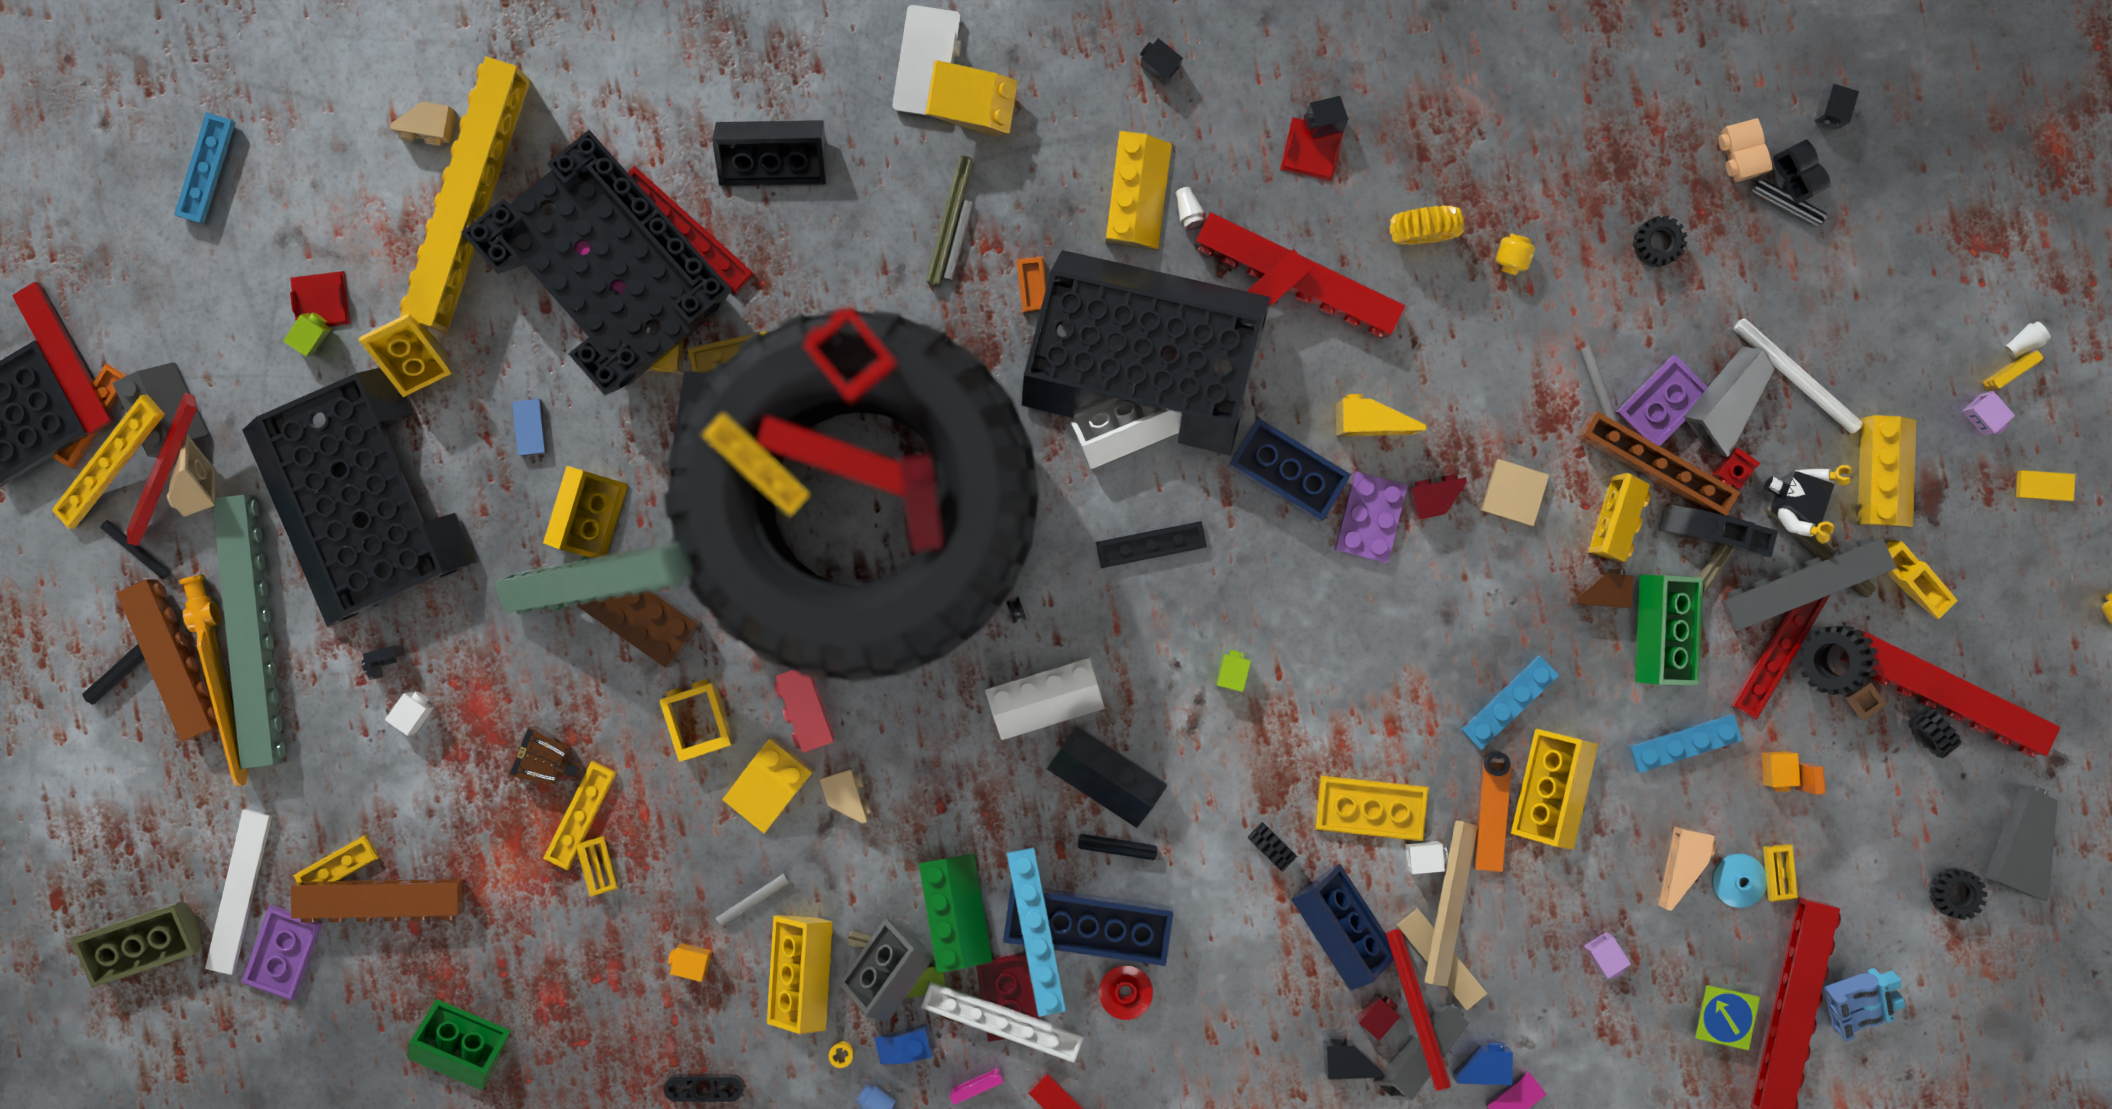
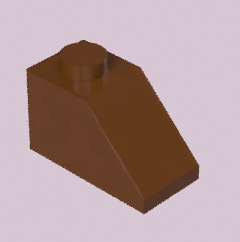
M1608 569V573L1598 574L1570 599V604L1631 608L1634 576L1625 575V570Z

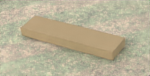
M1416 908L1399 922L1397 927L1428 963L1434 927L1421 911ZM1454 953L1448 986L1446 987L1467 1011L1487 995V992Z

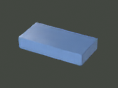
M541 399L512 402L518 455L547 453Z

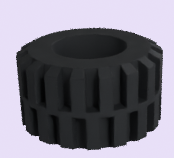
M1843 625L1820 628V631L1812 632L1810 639L1804 640L1802 644L1806 648L1799 651V655L1803 656V660L1798 661L1799 667L1804 666L1805 671L1801 672L1803 678L1809 677L1810 680L1807 683L1811 687L1817 686V691L1821 693L1828 692V695L1847 694L1862 689V686H1867L1871 682L1869 677L1875 676L1877 672L1873 669V666L1879 663V659H1874L1873 655L1878 653L1876 647H1870V644L1873 643L1870 637L1864 638L1865 633L1861 630H1854V627ZM1835 644L1842 646L1850 658L1849 668L1843 676L1835 674L1828 666L1827 655L1830 648Z

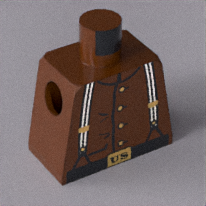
M534 725L528 727L510 776L553 785L559 782L562 775L576 779L581 764L568 759L572 750L570 745Z

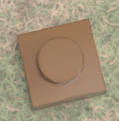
M1871 682L1867 686H1862L1861 690L1851 692L1845 696L1855 713L1862 720H1865L1887 705Z

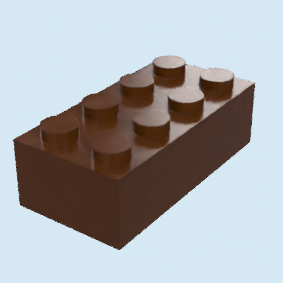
M647 590L633 596L629 593L619 598L612 596L602 601L595 599L584 604L579 602L576 605L665 668H670L674 665L702 625V622L657 591L649 593Z

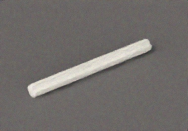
M1743 318L1737 322L1733 328L1736 333L1753 348L1763 349L1769 355L1768 359L1780 372L1849 433H1855L1861 428L1863 423L1747 319Z

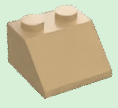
M188 434L184 438L168 476V502L173 508H177L183 517L215 506L216 469Z

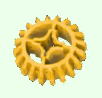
M1453 206L1416 208L1395 214L1390 219L1392 241L1402 245L1446 241L1458 237L1464 232L1462 211L1460 208Z

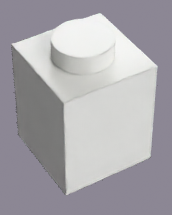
M420 692L403 693L385 721L405 735L416 734L434 707L428 703L429 699Z
M1438 841L1405 844L1407 869L1411 874L1445 871L1444 864L1448 862V852L1446 847L1443 848V844Z

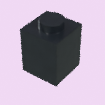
M1159 38L1153 44L1149 42L1140 53L1142 56L1140 66L1163 85L1167 84L1183 62V57Z
M1837 84L1830 85L1823 90L1814 121L1823 123V127L1833 130L1850 123L1859 91Z
M1341 96L1309 103L1306 114L1303 116L1305 128L1310 130L1313 139L1344 132L1349 120Z

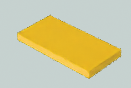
M1320 775L1314 829L1423 841L1429 787Z

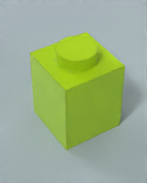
M316 313L300 314L283 342L305 357L313 356L332 329L325 324L327 321Z
M1230 650L1229 655L1222 653L1215 685L1241 692L1244 691L1251 660L1245 659L1246 653Z

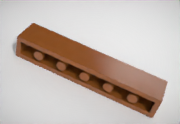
M1599 411L1588 415L1576 438L1707 512L1727 516L1740 494L1738 490Z
M145 579L116 592L180 741L194 740L219 729L214 708L209 698L208 686L200 678L198 673L199 665L196 659L190 655L187 648V637L183 632H180L177 625V614L167 602V592L163 584L156 579Z
M464 879L303 881L291 885V919H301V923L317 922L318 918H328V922L332 923L346 921V918H356V922L373 921V917H384V921L388 922L399 921L401 917H411L412 921L428 920V916H439V920L446 921L456 919V916L464 911Z

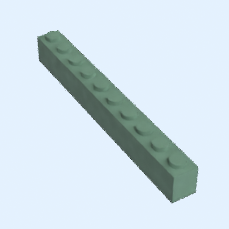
M245 494L215 498V506H213L241 769L281 764L285 757V745L281 742L280 735L283 723L281 716L278 715L277 707L280 695L278 689L275 688L274 679L277 674V667L272 660L271 651L274 648V640L269 632L271 612L266 604L268 585L263 576L265 558L261 554L260 548L263 536L261 528L258 527L257 520L260 508L257 500H255V496Z
M680 542L518 572L493 583L504 612L516 611L517 615L531 610L536 612L547 607L548 609H553L563 604L564 607L578 602L581 604L588 603L595 599L602 601L612 596L619 598L629 593L633 596L647 590L649 593L665 587L669 590L683 585L682 579L693 575V572Z

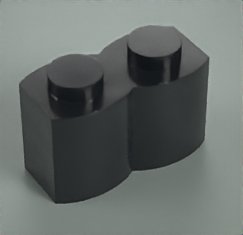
M1807 139L1773 156L1775 168L1780 176L1786 180L1787 191L1797 204L1831 187L1829 175L1824 167L1818 163L1817 152Z

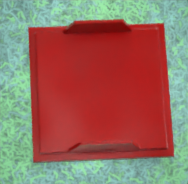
M1292 117L1280 169L1332 182L1344 132L1313 139L1310 130L1305 128L1304 120Z
M344 271L290 278L292 290L290 292V299L295 322L300 314L316 313L327 321L325 324L329 327L351 324Z

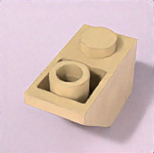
M422 101L392 122L390 129L399 135V139L415 142V138L425 139V143L435 146H441L442 142L451 144L457 112L447 105Z
M853 767L820 779L828 806L860 823H865L869 820L868 815L872 814L868 798L863 799L860 790L864 788L860 772L855 773Z

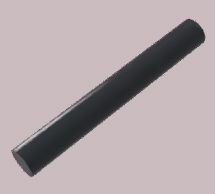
M109 520L102 523L100 528L161 579L164 580L170 575L171 572L139 545L129 544L127 542V535Z

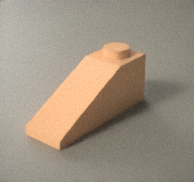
M1674 826L1658 906L1666 910H1673L1709 864L1710 857L1714 856L1716 850L1715 836Z

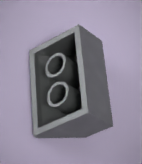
M174 362L136 371L112 383L126 413L141 395H148L165 413L142 443L149 457H158L184 393L190 394ZM198 409L187 431L188 436L194 443L210 435Z
M885 918L838 984L866 1016L888 1023L931 963L934 955L921 941L890 919Z

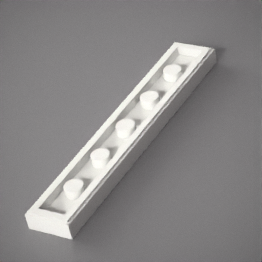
M249 809L242 810L205 969L230 975L236 972L272 820L271 814Z
M930 981L921 1006L922 1009L1073 1063L1077 1059L1084 1039V1035L933 981Z

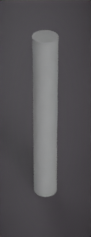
M967 200L962 202L943 279L953 281L973 202Z
M1591 345L1584 347L1580 350L1603 413L1617 422L1618 419Z
M783 873L716 917L718 924L721 927L788 884L790 880L787 875Z

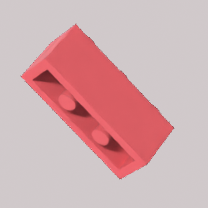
M795 670L775 676L777 681L773 684L776 694L779 698L783 697L786 706L782 708L787 723L792 722L795 733H792L795 747L797 749L801 748L802 753L836 741L814 677L803 676Z

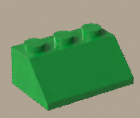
M436 999L409 1042L407 1059L483 1091L497 1066L511 1030Z

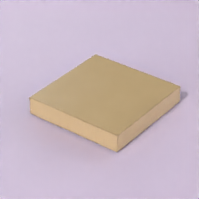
M1496 459L1480 511L1531 527L1534 526L1549 475Z

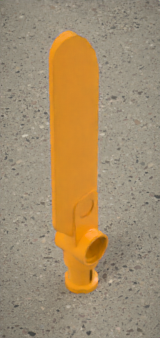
M204 574L179 580L180 585L184 586L187 597L183 619L187 629L190 632L196 631L198 651L230 773L235 786L240 787L247 784L248 768H240L234 706L215 626L221 623V614L217 604L212 601L210 596H207L203 582L206 579Z

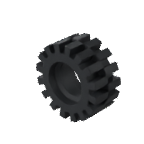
M1665 215L1663 217L1656 216L1642 224L1634 235L1636 240L1633 241V247L1637 246V250L1634 251L1635 254L1641 255L1639 260L1641 262L1647 261L1648 266L1656 265V267L1666 266L1676 261L1684 253L1685 250L1683 248L1687 246V241H1684L1687 233H1682L1681 231L1684 228L1683 225H1677L1676 222L1678 220L1675 218L1670 220L1669 216ZM1654 232H1663L1668 236L1670 243L1666 251H1657L1652 247L1650 240Z
M1930 707L1923 708L1907 722L1908 727L1912 729V734L1917 736L1916 739L1921 741L1923 746L1928 748L1929 752L1935 754L1938 758H1945L1962 743L1960 736L1955 733L1954 727H1951L1950 723L1947 720L1945 721L1940 713L1937 714L1936 710Z
M1263 822L1247 837L1282 872L1298 857Z
M1958 868L1945 869L1946 873L1939 872L1940 878H1933L1932 882L1936 883L1935 887L1930 886L1929 891L1934 892V895H1930V899L1936 902L1933 906L1939 909V912L1961 920H1967L1966 917H1976L1974 912L1979 914L1982 912L1979 906H1985L1987 902L1982 900V896H1988L1987 892L1982 890L1986 886L1983 882H1979L1981 880L1979 876ZM1961 883L1967 889V896L1962 903L1954 904L1950 899V890L1955 884Z

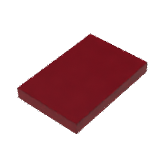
M1026 952L992 957L993 962L976 965L981 999L1040 1019ZM987 1032L988 1042L1006 1039Z

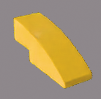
M1891 539L1886 546L1896 569L1886 572V574L1922 608L1936 619H1940L1958 600L1926 562L1919 561L1904 542Z

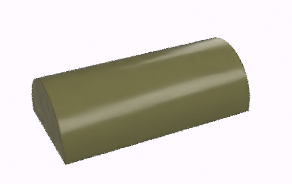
M180 901L74 936L70 941L91 988L196 954L200 949L201 934L193 911L186 903Z

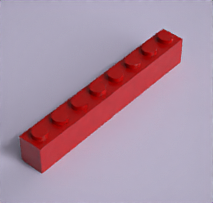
M1212 212L1209 213L1194 246L1198 247L1197 251L1210 258L1215 255L1223 259L1222 263L1232 269L1240 267L1247 271L1246 275L1255 280L1262 278L1291 252V250ZM1300 255L1312 270L1288 290L1296 294L1295 298L1306 304H1309L1311 301L1319 305V310L1328 315L1334 316V313L1344 317L1343 321L1353 327L1361 325L1369 329L1368 333L1376 338L1382 339L1383 336L1388 338L1392 335L1404 310V304Z
M1863 631L1865 633L1863 637H1870L1873 641L1870 647H1876L1878 652L1873 654L1874 659H1879L1878 665L1873 666V669L1877 671L1875 676L1872 677L1874 682L1883 686L1891 684L1897 687V693L1905 697L1912 698L1915 696L1922 699L1920 704L1934 710L1940 708L1946 711V717L1957 722L1965 720L1971 723L1969 728L1982 734H1985L1987 731L1995 735L1993 738L1995 741L2010 746L2012 743L2019 747L2018 752L2034 758L2035 755H2048L2061 728L2060 726ZM1844 650L1840 660L1850 665L1849 655Z
M1798 897L1750 1108L1798 1109L1797 1096L1799 1088L1804 1084L1805 1076L1803 1070L1805 1061L1809 1060L1811 1053L1810 1039L1817 1027L1815 1017L1817 1009L1821 1007L1823 1001L1821 993L1823 982L1827 980L1829 975V968L1827 966L1829 956L1833 954L1835 949L1834 934L1841 923L1840 908L1831 904Z

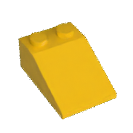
M936 60L933 64L925 115L987 136L1009 134L1018 81L998 73Z
M410 314L404 315L359 337V342L403 397L452 374L447 352L435 336Z
M1347 394L1346 397H1342V400L1335 404L1336 436L1417 435L1426 431V424L1371 398L1363 399V394Z
M772 737L769 738L722 800L762 833H765L815 772V769L777 738Z

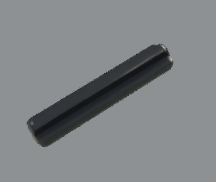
M1763 178L1756 179L1751 187L1752 192L1815 226L1822 225L1827 218L1825 211L1806 201L1797 204L1787 191Z
M138 644L83 692L82 696L87 703L91 705L96 704L145 660Z
M1080 834L1078 838V848L1083 850L1147 860H1155L1157 857L1158 849L1156 845Z

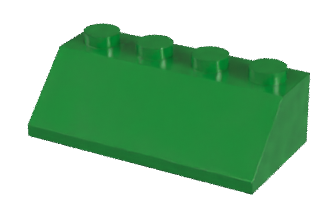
M1640 575L1635 683L1699 686L1703 577Z
M975 854L919 863L937 973L993 962Z

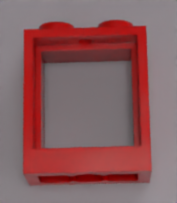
M849 306L846 310L842 307L835 311L829 317L831 322L821 329L818 326L805 337L808 341L803 345L845 397L853 403L898 365ZM851 320L882 358L846 386L816 347Z

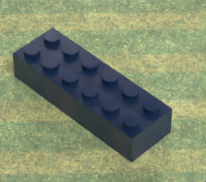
M1011 883L1003 943L1025 946L1014 888ZM1042 888L1054 950L1166 966L1174 913L1172 907Z

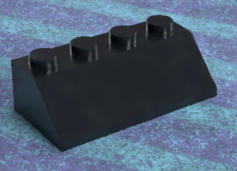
M824 120L715 123L712 142L719 186L826 184Z
M1077 724L1074 725L1047 767L1048 771L1136 828L1153 809L1168 786L1165 781Z

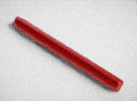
M1393 929L1386 933L1388 944L1436 1091H1443L1451 1087L1447 1070L1402 931L1400 929Z

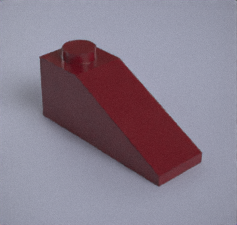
M930 456L900 459L913 551L940 548L942 547Z

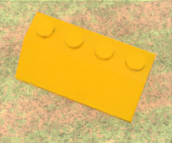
M1119 132L1105 244L1151 250L1159 249L1172 143L1148 134Z
M1872 415L1861 418L1863 425L1860 428L1857 525L1913 527L1917 420L1902 416Z
M1535 728L1511 834L1555 847L1574 850L1599 744Z
M773 915L767 1024L798 1034L826 1031L833 921L816 917Z

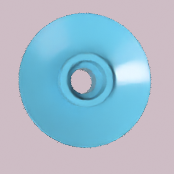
M1732 854L1723 858L1715 867L1712 876L1713 889L1718 898L1725 904L1735 908L1749 907L1757 903L1764 895L1767 887L1766 873L1761 863L1752 856ZM1745 877L1747 883L1744 887H1741L1739 881Z

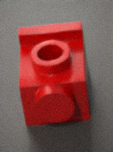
M1734 448L1728 457L1722 459L1711 476L1736 490H1741L1760 462L1740 448ZM1734 467L1740 470L1737 476L1733 472Z

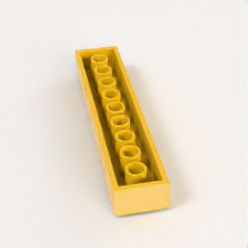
M485 56L484 62L478 66L476 73L478 80L475 89H472L468 96L469 107L467 114L463 115L460 120L459 129L461 132L458 141H454L452 145L450 165L443 172L442 181L444 184L441 192H438L435 197V211L433 217L426 224L425 232L427 235L424 244H421L417 251L418 263L416 269L410 273L408 279L410 287L407 296H404L400 303V317L410 314L422 326L447 334L475 252V248L461 232L489 209L531 81L517 66Z

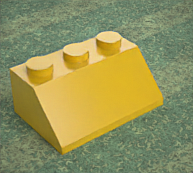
M566 466L543 543L560 550L591 558L607 556L628 484Z
M1629 473L1611 477L1588 553L1618 563L1626 562L1627 559H1630L1635 546L1632 543L1634 534L1639 532L1643 522V518L1640 517L1642 509L1648 505L1651 497V492H1648L1650 484Z

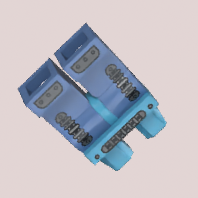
M1875 968L1867 970V973L1859 974L1824 987L1831 1025L1845 1042L1854 1039V1032L1868 1026H1879L1884 1021L1887 1023L1895 1021L1894 1012L1905 1008L1904 999L1896 990L1902 987L1900 978L1893 970L1880 975Z

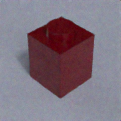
M1376 993L1355 1018L1360 1025L1380 1041L1401 1016L1396 1011L1398 1007L1396 1003L1385 995L1382 999Z

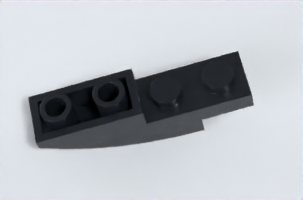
M1666 504L1660 526V531L1710 544H1719L1765 557H1772L1778 530L1755 525L1754 522Z

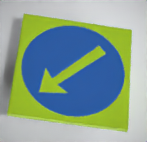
M1706 985L1695 1038L1749 1050L1760 997Z

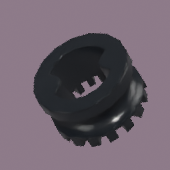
M1016 597L1013 602L1006 601L1014 623H1017L1019 618L1027 619L1019 597Z
M1499 751L1490 752L1483 761L1486 771L1495 776L1505 775L1511 766L1509 757ZM1494 757L1497 759L1503 758L1504 766L1501 770L1497 768L1492 770L1490 763Z

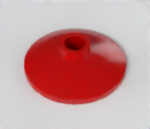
M1120 965L1114 967L1104 975L1100 982L1099 999L1101 1005L1114 1018L1120 1020L1135 1019L1144 1014L1152 1002L1153 987L1146 973L1135 966ZM1123 986H1128L1131 989L1128 995H1123L1120 992Z

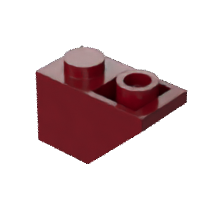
M1457 474L1442 476V482L1432 484L1431 479L1415 482V487L1408 489L1414 521L1445 515L1466 485V477L1458 479Z

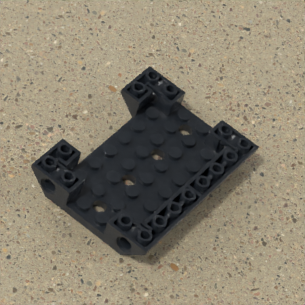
M587 130L547 163L551 170L510 204L505 198L500 200L461 233L497 274L523 265L531 271L588 336L568 355L606 396L632 384L709 320L720 308L732 289L590 130ZM552 203L555 205V211L551 215H544L541 213L543 205ZM580 241L590 243V251L585 255H579L575 251L576 245ZM621 281L625 283L626 289L622 294L615 295L611 292V287L615 282ZM651 322L661 324V330L658 334L651 335L647 333V326Z
M1062 250L1051 269L1024 372L1021 405L1074 418L1081 393L1079 390L1172 411L1182 414L1178 444L1231 456L1244 407L1243 399L1255 352L1259 349L1271 297ZM1061 323L1071 324L1069 335L1062 337L1057 334V328ZM1114 335H1121L1124 338L1123 345L1118 349H1113L1109 345V340ZM1167 347H1173L1177 350V356L1172 361H1165L1162 358V352ZM1221 359H1226L1231 364L1229 371L1224 374H1220L1215 370V364Z
M381 368L355 373L255 417L242 429L327 627L377 607L379 602L415 586L432 583L477 563L456 513L426 522L422 518L382 425L394 424L412 416L413 412L406 396L403 397ZM317 413H323L325 416V423L320 428L315 427L313 424V418ZM343 462L347 467V472L343 477L339 478L336 476L334 469L338 463ZM361 512L366 513L369 518L368 524L363 528L359 527L356 523V517ZM382 562H386L390 566V573L385 578L381 577L377 571L378 566Z

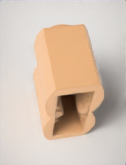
M1758 118L1726 126L1721 130L1719 145L1721 150L1725 151L1728 156L1726 170L1735 182L1761 176L1772 170L1770 154L1765 145L1763 130Z

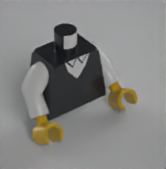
M1841 465L1836 469V472H1832L1831 469L1795 470L1782 477L1781 480L1770 476L1764 484V490L1774 495L1771 511L1778 516L1787 531L1809 537L1816 535V539L1820 543L1828 542L1830 539L1829 534L1834 532V526L1830 522L1822 521L1835 485L1831 483V480H1835L1841 486H1846L1850 483V477H1841L1840 474H1850L1852 471L1851 467Z

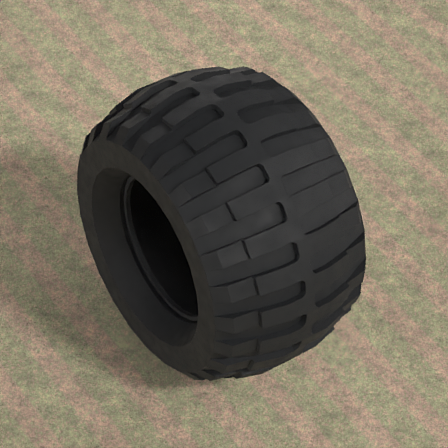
M833 309L827 310L822 315L805 316L801 314L781 322L780 327L765 334L757 332L738 348L739 352L723 364L718 362L704 380L706 386L693 402L689 400L680 421L683 424L681 433L676 444L670 445L667 470H670V483L668 492L664 493L666 518L670 519L672 525L673 539H671L670 543L680 542L693 572V575L688 577L690 581L688 588L702 607H706L716 618L718 627L737 642L740 641L756 653V657L778 666L788 667L800 672L803 676L825 679L834 678L853 682L901 675L947 656L985 627L1014 590L1031 550L1039 494L1032 444L1014 401L981 359L965 347L962 348L949 338L945 332L924 323L918 324L908 320L899 313L877 310L870 313L853 310L898 366L851 403L803 345L808 341L805 337L818 326L822 329L831 322L829 317L838 310ZM851 320L816 347L846 386L882 358ZM859 412L884 415L904 423L927 443L937 466L940 487L937 512L942 547L919 550L911 560L894 573L868 583L838 584L815 574L802 564L786 545L776 522L774 501L702 436L722 413L756 444L766 416L806 430H810L818 423L835 416ZM759 446L781 467L785 458L784 454Z

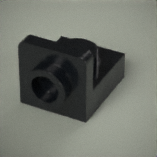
M395 645L363 653L362 669L369 680L383 678L380 664L381 666L397 663V657L405 656L403 645Z

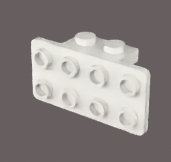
M910 5L908 7L892 104L895 111L928 116L925 115L934 61L939 60L954 64V58L959 57L961 41L957 39L961 17L957 11Z

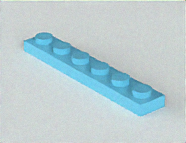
M1034 847L1007 852L1038 1016L1065 1012L1066 1008Z

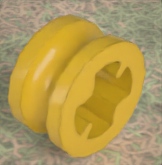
M838 1041L833 1044L828 1055L830 1063L837 1068L848 1066L854 1056V1049L851 1044L845 1041ZM838 1048H843V1052L847 1050L848 1054L845 1057V1061H840V1057L838 1060L835 1058L834 1055L837 1053Z

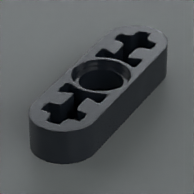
M675 1074L665 1083L664 1094L669 1100L674 1102H733L740 1098L745 1084L743 1079L735 1074ZM677 1081L679 1086L688 1087L690 1081H693L691 1086L692 1095H689L690 1089H682L679 1094H676L675 1089H671V1086ZM700 1081L709 1082L712 1087L711 1093L708 1095L700 1094L697 1090V1084ZM717 1081H720L719 1087H726L730 1081L733 1082L735 1087H738L734 1094H730L728 1089H721L719 1095H716Z

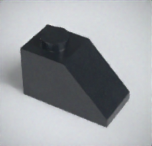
M1333 1036L1330 1037V1041H1323L1324 1071L1328 1080L1383 1078V1072L1379 1066L1351 1040H1347V1037Z

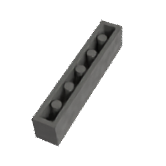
M1873 536L1864 538L1856 542L1858 545L1856 548L1848 550L1845 546L1830 552L1831 558L1822 561L1820 557L1804 562L1806 567L1798 571L1791 567L1779 572L1780 578L1769 581L1768 577L1753 582L1754 588L1743 592L1741 587L1726 593L1728 598L1722 600L1721 603L1733 630L1744 629L1896 569L1884 539L1874 540Z

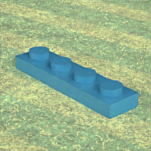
M205 113L174 213L175 216L205 224L235 127V121L211 113Z
M1537 656L1476 714L1461 731L1482 750L1541 694L1559 674L1541 656Z
M1729 714L1628 747L1636 772L1642 773L1742 741L1735 715Z

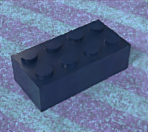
M1260 418L1254 421L1227 465L1318 522L1324 521L1352 475Z

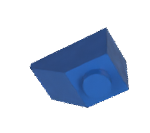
M927 1024L874 1037L881 1064H907L931 1058L934 1051Z
M1488 1042V1046H1479L1452 1072V1078L1457 1084L1512 1085L1513 1052L1502 1042Z

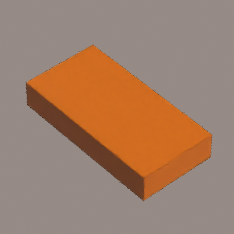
M1043 257L1017 259L1023 314L1040 312L1047 287Z
M1799 762L1800 786H1795V789L1814 795L1825 794L1823 766Z

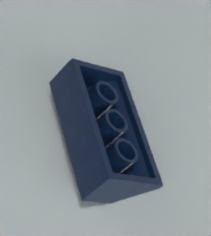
M1341 864L1334 866L1305 885L1291 899L1350 991L1373 983L1394 961L1385 931Z

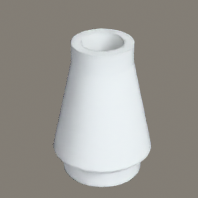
M1191 187L1177 190L1176 196L1180 224H1183L1185 229H1194L1204 224L1206 213L1192 193Z
M2038 321L2034 324L2029 323L2010 343L2005 345V349L2015 359L2022 354L2045 346L2047 344L2046 341L2051 339V336L2042 323Z

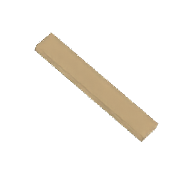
M1457 820L1455 822L1424 980L1425 983L1448 986L1478 825Z

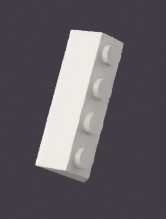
M1107 397L1076 410L1074 418H1069V421L1090 469H1093L1179 433L1182 414Z
M1089 657L985 689L1001 740L1105 709Z

